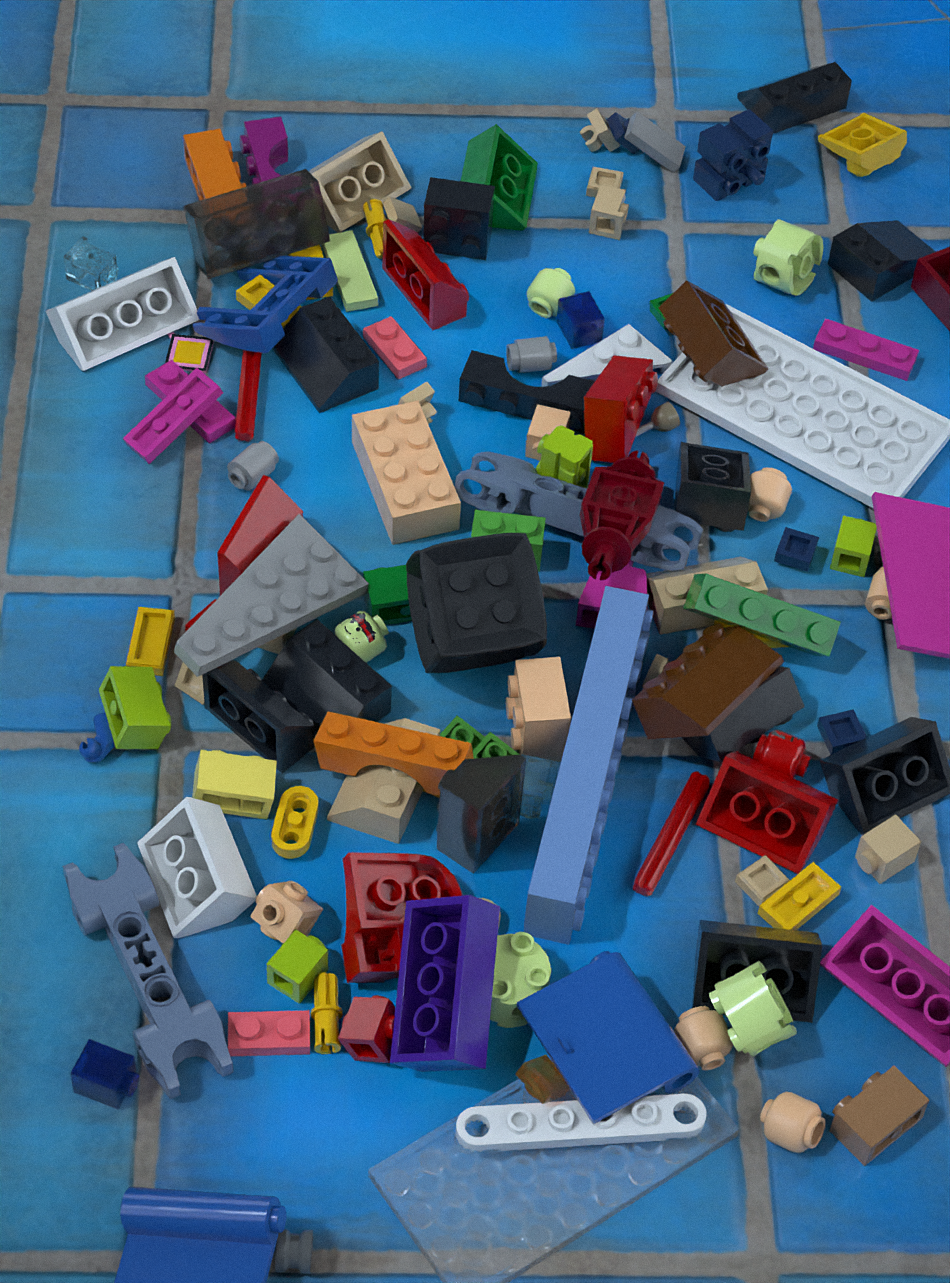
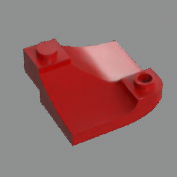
M349 852L342 858L346 885L345 942L341 946L347 983H384L386 980L399 978L406 901L462 896L455 876L434 857L409 853Z

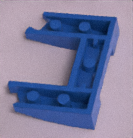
M262 256L265 263L263 269H249L245 266L237 271L239 279L249 282L258 275H262L275 286L251 310L199 307L197 309L198 318L205 320V323H193L195 333L231 347L246 351L268 353L285 336L281 323L285 322L289 315L306 301L307 297L321 299L338 282L331 258Z

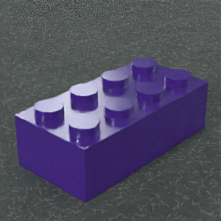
M471 895L406 901L390 1063L420 1072L486 1069L500 906Z

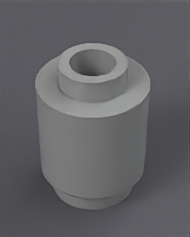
M544 336L517 339L514 343L507 344L506 357L508 368L510 371L517 370L518 373L551 370L552 363L557 362L555 343H550L548 337Z
M265 441L252 443L228 463L227 469L230 482L239 489L252 490L257 486L263 475L268 476L275 470L276 464L279 461L277 452Z

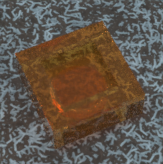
M547 1055L524 1062L515 1073L525 1084L527 1092L542 1104L563 1097L570 1089L555 1064Z

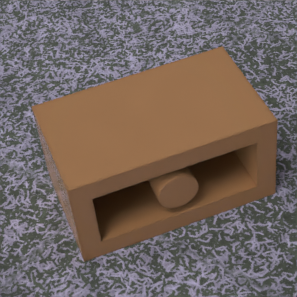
M892 1066L884 1074L880 1072L874 1073L863 1084L861 1088L863 1091L854 1098L847 1095L832 1111L835 1116L830 1132L864 1166L923 1118L930 1101L895 1066Z

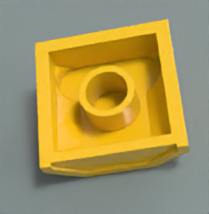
M862 113L860 116L824 134L818 135V142L845 158L849 172L863 177L870 175L873 171L884 165L893 163L901 156V151L907 143V131Z

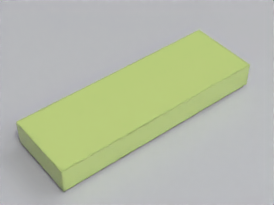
M353 230L321 236V245L326 258H331L338 278L336 285L346 312L378 306V296Z

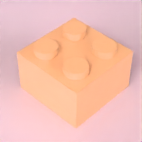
M548 657L515 660L514 675L508 676L509 697H506L507 719H513L514 728H511L512 749L519 750L521 765L561 762L571 723L561 658Z

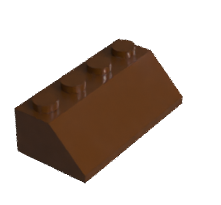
M716 624L706 628L702 632L703 635L696 642L687 645L683 649V654L676 660L666 664L663 667L664 671L656 678L646 682L643 686L644 689L632 699L647 739L708 736L784 663L782 656L740 626L723 627L722 624Z

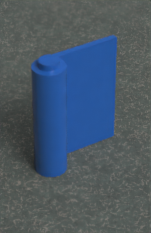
M604 951L595 956L590 964L517 1002V1007L593 1125L661 1087L665 1093H675L694 1081L700 1072L698 1066L621 953Z
M128 1187L122 1198L120 1212L121 1223L128 1236L114 1283H266L278 1234L284 1231L286 1225V1209L284 1206H281L279 1199L275 1196Z

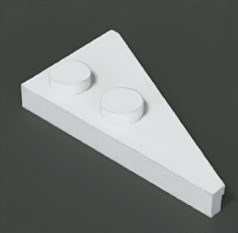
M628 324L543 376L542 387L557 384L568 375L596 381L614 355L653 359V369L660 368L661 373H664L671 366L672 360Z

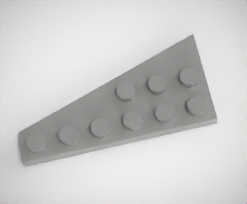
M298 514L176 642L174 653L198 677L365 594L369 583Z

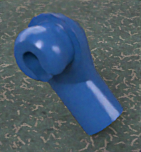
M106 713L97 714L93 718L96 736L94 738H87L88 744L82 741L79 746V752L87 762L96 763L102 761L115 747Z

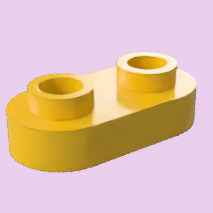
M294 786L287 789L280 798L271 832L273 850L283 858L294 859L301 857L310 847L318 816V797L310 788ZM297 808H302V809H304L305 811L299 813V812L293 811V810H295V809H297ZM288 840H295L297 843L287 844L285 842Z

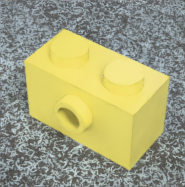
M200 750L194 773L192 798L218 804L224 814L267 820L274 801L277 761L264 759L260 756L227 754L221 750Z

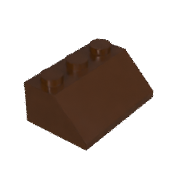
M686 280L658 307L665 317L663 321L665 327L680 340L678 347L688 358L693 360L695 364L693 370L704 382L710 380L722 387L762 375L769 370L724 301Z

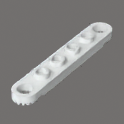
M691 1094L644 1096L593 1125L578 1100L476 1106L464 1110L459 1115L456 1122V1137L459 1144H462L466 1150L470 1149V1152H474V1150L478 1152L497 1149L499 1151L666 1141L669 1138L683 1139L684 1137L689 1139L692 1136H697L702 1131L706 1120V1108L700 1099ZM682 1107H685L687 1109L688 1107L690 1108L689 1111L693 1110L696 1120L690 1124H682L675 1119L674 1111H677L678 1108L682 1109ZM478 1120V1122L483 1121L482 1123L486 1124V1127L489 1129L486 1135L473 1137L466 1132L465 1127L467 1123L470 1124L471 1121L475 1122Z

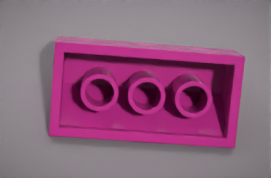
M870 905L820 961V966L943 1066L947 1067L950 1065V966L877 908Z

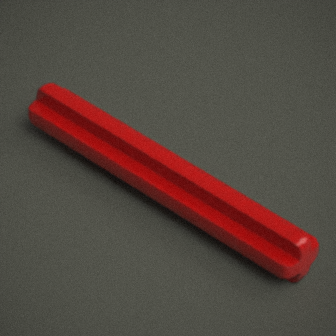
M243 350L235 423V438L240 442L243 440L249 442L254 438L262 356L260 352Z
M698 771L691 773L634 880L633 890L636 893L648 897L654 892L709 788L710 779L707 775H702Z

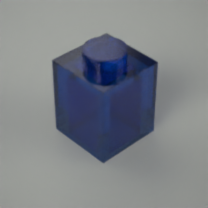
M589 291L558 300L556 322L571 349L589 346L602 341L605 318Z
M91 1039L88 1040L70 1073L74 1093L118 1110L125 1097L130 1098L134 1094L139 1082V1074L136 1072L133 1055Z

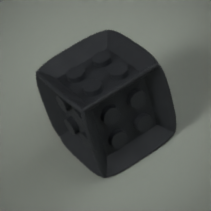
M499 533L443 542L417 550L406 563L408 600L417 648L426 673H450L504 664L526 656H534L546 646L547 622L543 594L533 549L525 533Z

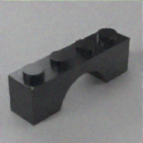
M471 350L460 376L458 401L532 420L537 404L571 412L569 429L585 434L584 396L595 381L568 375L561 382L551 386H529L517 381L509 374L504 358Z

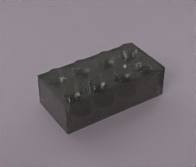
M307 169L183 206L196 264L208 279L330 242L319 181Z

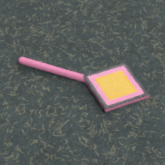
M174 332L168 333L167 335L171 341L165 363L173 360L185 371H194L198 368L203 373H207L214 340L207 337L179 335Z

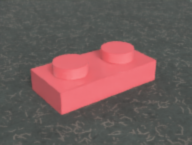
M392 316L363 328V338L398 380L427 367V357Z
M310 1010L228 1012V1051L230 1056L310 1055Z

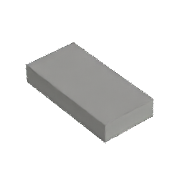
M639 112L630 117L624 138L674 173L681 165L686 146Z

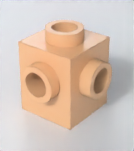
M293 881L265 886L256 898L257 905L250 917L261 925L260 930L266 936L284 943L295 929L308 936L323 908L307 896L308 892L303 886Z

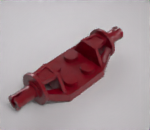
M636 450L631 452L629 456L618 459L611 467H595L580 510V520L584 535L581 545L582 555L589 564L588 573L593 579L597 578L599 571H602L600 576L602 581L609 578L611 572L622 570L628 565L632 551L650 532L665 482L656 478L652 466L649 465V457L643 451L640 458L637 457L639 451Z

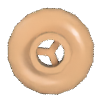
M769 467L753 472L750 476L751 497L748 507L750 517L761 522L781 517L786 510L792 493V487L787 480V476L780 470Z
M707 1006L695 1007L681 1014L679 1017L680 1022L675 1026L674 1033L696 1065L701 1066L702 1070H712L724 1064V1057L732 1050L733 1043L728 1035V1028L723 1015H719L715 1010H710Z
M783 1092L775 1100L769 1099L765 1103L760 1116L761 1122L764 1123V1134L767 1140L795 1153H802L808 1148H815L825 1130L826 1121L822 1117L819 1105L792 1092Z

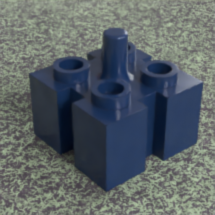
M748 109L731 117L729 124L726 126L718 123L701 131L697 152L702 155V158L695 162L693 180L715 201L735 194L742 184L745 187L753 183L757 186L761 185L765 180L768 163L766 156L770 151L773 130Z

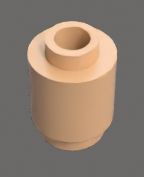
M881 567L873 575L865 607L874 617L883 620L891 619L892 614L884 567Z

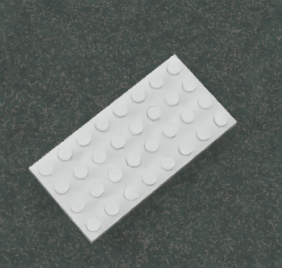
M727 304L726 306L769 370L762 375L721 387L710 380L704 382L693 370L695 366L693 360L682 352L658 379L655 392L872 508L871 496L874 492L903 498L950 440V420Z

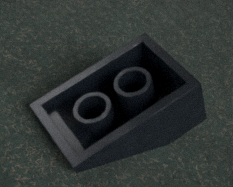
M898 220L856 223L833 236L828 265L872 302L912 279L917 259L936 251Z
M681 442L674 511L693 519L699 525L714 526L723 532L744 531L751 497L749 453Z

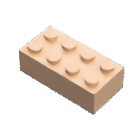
M419 401L353 414L352 444L392 545L459 530L461 501Z

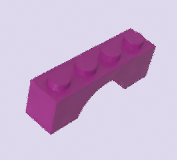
M281 116L245 121L244 135L239 137L240 147L243 155L248 154V157H246V167L248 175H254L252 179L255 198H261L259 200L261 219H267L271 232L307 227L308 201L302 182L283 177L274 171L278 166L288 162V137Z

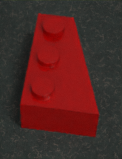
M614 355L584 396L585 437L593 441L591 460L614 463L618 459L629 455L651 394L657 388L658 375L657 372H653V359Z

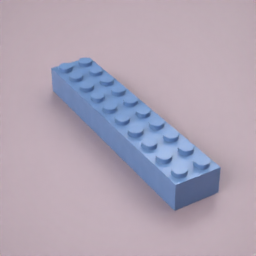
M605 586L528 891L523 932L532 935V937L569 945L572 931L581 930L585 912V901L589 896L593 877L592 872L594 866H596L600 849L599 842L601 834L604 833L608 804L611 803L615 785L614 779L620 765L621 749L623 742L626 740L629 716L634 706L632 699L636 696V686L639 683L643 666L642 660L644 654H646L650 633L648 632L651 627L653 611L647 609L648 594Z

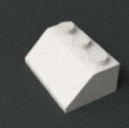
M186 797L137 842L173 938L179 939L232 922L256 901L257 895L222 809L218 804Z

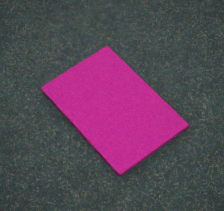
M874 492L871 497L897 649L950 659V508Z

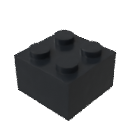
M430 177L424 202L423 240L429 242L434 252L438 254L486 260L492 235L495 186Z

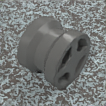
M284 1228V1231L278 1234L275 1272H285L289 1268H296L301 1273H311L313 1230H303L300 1234H296Z

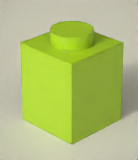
M843 515L830 569L864 577L877 529L876 523Z
M295 929L266 963L267 984L300 1004L313 989L315 977L319 973L328 971V949L318 938L312 935L306 936Z

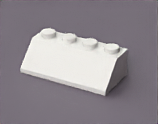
M175 257L158 262L46 310L59 343L81 371L200 320L197 315V308Z

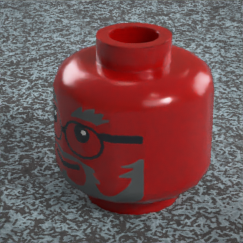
M773 730L768 736L762 734L755 749L753 759L795 779L796 775L804 777L811 756L805 754L806 743L803 739L780 730Z

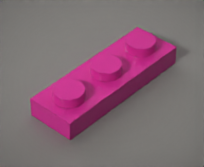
M826 318L813 346L814 350L905 381L908 380L919 353L918 349Z
M170 360L145 375V385L163 400L188 374L173 360ZM216 400L190 426L210 444L234 429L236 418Z
M196 368L143 418L123 440L127 446L150 464L223 394L220 386Z

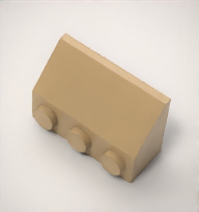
M382 131L362 138L294 179L302 182L308 201V210L337 233L344 231L365 218L363 204L365 202L369 204V208L372 210L369 200L378 199L384 203L389 196L397 198L411 189Z
M744 557L686 566L684 569L673 571L664 570L647 573L648 605L650 610L653 611V618L660 635L714 625L715 620L683 609L694 574H709L765 595L768 592L757 562Z
M406 718L385 723L440 736V729ZM384 765L365 766L357 772L356 776H346L328 813L327 821L399 844L423 792V787L414 778L398 769Z

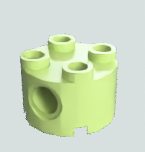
M778 219L766 238H759L755 244L753 254L757 257L754 280L787 294L801 295L807 290L816 276V273L811 272L813 265L820 266L824 248L823 239L809 230Z
M526 932L497 935L490 1020L498 1022L500 1027L513 1028L528 1024L518 1009L517 1002L550 984L551 967L549 958L542 947L534 942L532 935Z
M760 961L748 966L732 977L717 982L715 984L716 990L709 993L711 1002L718 1014H724L732 1025V1028L728 1029L727 1032L738 1052L743 1051L745 1054L749 1052L752 1056L757 1055L777 1042L797 1034L794 1025L791 1026L789 1024L793 1021L792 1016L772 978L765 981L762 973L767 970Z

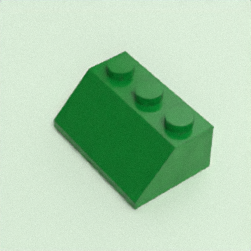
M495 124L468 141L461 181L495 186L492 227L523 231L527 228L538 163Z

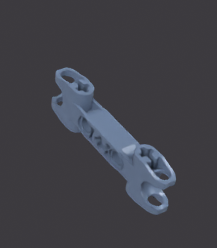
M493 452L475 454L472 457L471 468L459 472L456 476L454 487L458 497L470 505L483 511L509 514L517 512L527 516L545 517V524L584 536L580 520V510L586 488L552 477L538 475L534 466L527 461ZM488 461L492 463L495 471H481L479 462ZM471 479L482 485L481 492L479 494L467 492L464 488V480ZM659 505L650 532L632 551L630 560L646 566L670 571L684 569L690 550L696 549L699 545L703 529L693 519ZM680 526L687 527L692 531L693 539L691 541H683L674 536V530ZM663 549L678 550L681 559L670 561L664 556Z
M124 843L113 846L117 870L108 879L98 881L88 879L73 862L62 866L70 893L73 915L83 935L85 936L104 928L124 972L150 1023L132 1031L137 1050L148 1073L157 1081L169 1099L181 1095L176 1068L186 1058L198 1056L207 1059L222 1077L233 1073V1063L225 1041L222 1021L212 1002L206 1000L189 1007L143 912L159 906L155 887L144 865ZM130 933L138 934L131 938L123 937ZM142 957H144V962L147 966L146 968L144 964L139 963V959H141ZM159 997H168V998H170L169 1000H167V1001H165V1002H156V1001H154L155 999H157V998H159Z

